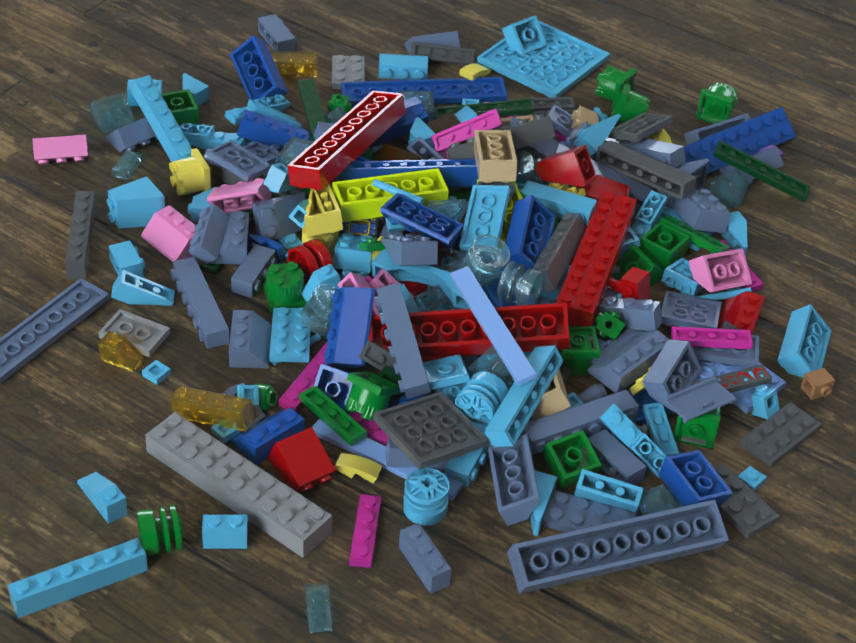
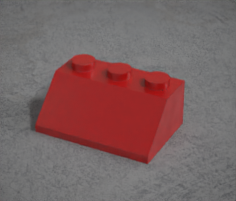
M746 291L726 299L719 315L717 329L750 330L751 335H753L765 296Z

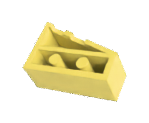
M330 184L322 190L311 188L308 199L309 204L306 207L307 213L304 216L306 236L311 237L343 230L341 210Z

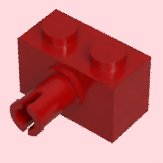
M632 267L621 278V281L610 278L607 283V289L621 293V298L650 299V272Z

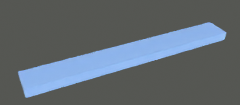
M467 266L450 273L452 281L516 384L519 386L536 379V372L469 267Z
M320 418L312 426L317 437L354 455L370 459L382 465L383 469L404 479L412 471L418 469L387 467L386 446L367 437L350 446ZM445 475L449 480L450 486L448 500L453 501L462 489L463 483Z

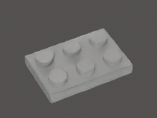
M332 56V89H341V82L365 81L364 56Z
M119 309L98 333L100 339L150 357L170 334V328Z

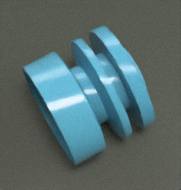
M480 371L472 376L456 397L455 405L471 421L487 426L507 395L508 388L496 375Z
M423 468L414 470L407 476L405 480L403 509L409 520L416 524L420 523V525H433L445 518L448 511L450 489L449 480L445 474L436 469Z

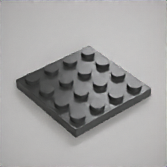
M442 391L373 414V420L419 470L484 448L489 443V439Z

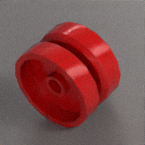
M315 238L290 249L288 252V263H297L304 273V285L308 283L314 271L328 264L333 266L329 251L322 242Z

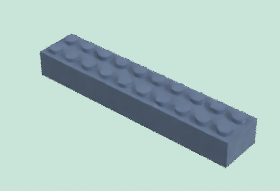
M711 500L513 544L507 551L519 594L721 548L729 539L716 501Z

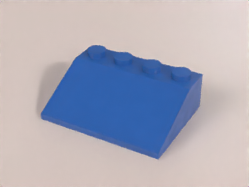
M396 193L380 208L382 215L389 219L391 223L400 224L409 232L429 236L431 240L438 241L439 245L445 249H452L456 245L464 227V224L399 193Z

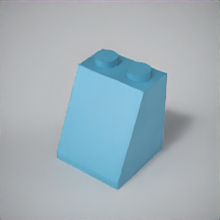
M147 176L108 190L107 199L110 211L108 213L109 220L119 229L146 227L154 213L165 208L164 195Z

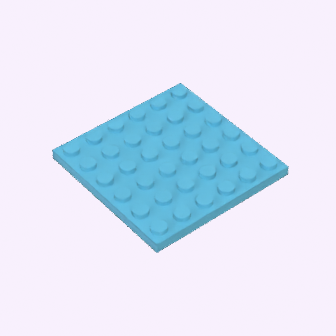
M538 20L547 42L546 46L521 55L509 46L504 38L478 56L477 62L549 98H558L610 58V53Z

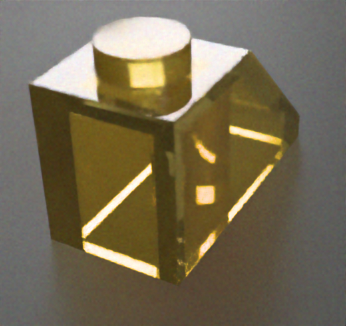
M108 331L98 343L100 360L135 372L145 360V357L127 337Z

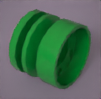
M168 505L169 516H166L164 507H160L159 517L155 518L152 509L137 511L140 542L146 557L158 555L159 544L162 543L167 553L171 552L170 542L174 543L176 551L182 550L183 530L175 505Z

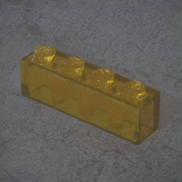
M270 51L281 76L317 77V52Z
M179 386L169 398L173 413L176 412L183 418L211 425L217 424L221 427L246 432L255 419L250 399Z

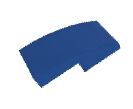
M248 235L249 251H251L255 244L275 250L277 263L284 261V246L260 235Z

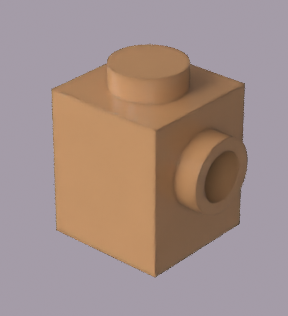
M821 368L804 374L801 389L811 400L826 397L832 393L835 379L825 368Z

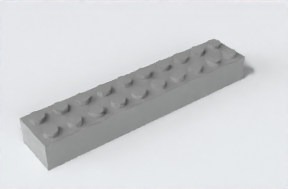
M176 412L145 435L146 449L149 454L239 515H247L249 522L302 558L332 533L331 514Z

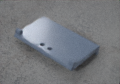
M715 376L665 397V403L683 418L684 423L736 401V397L716 381Z

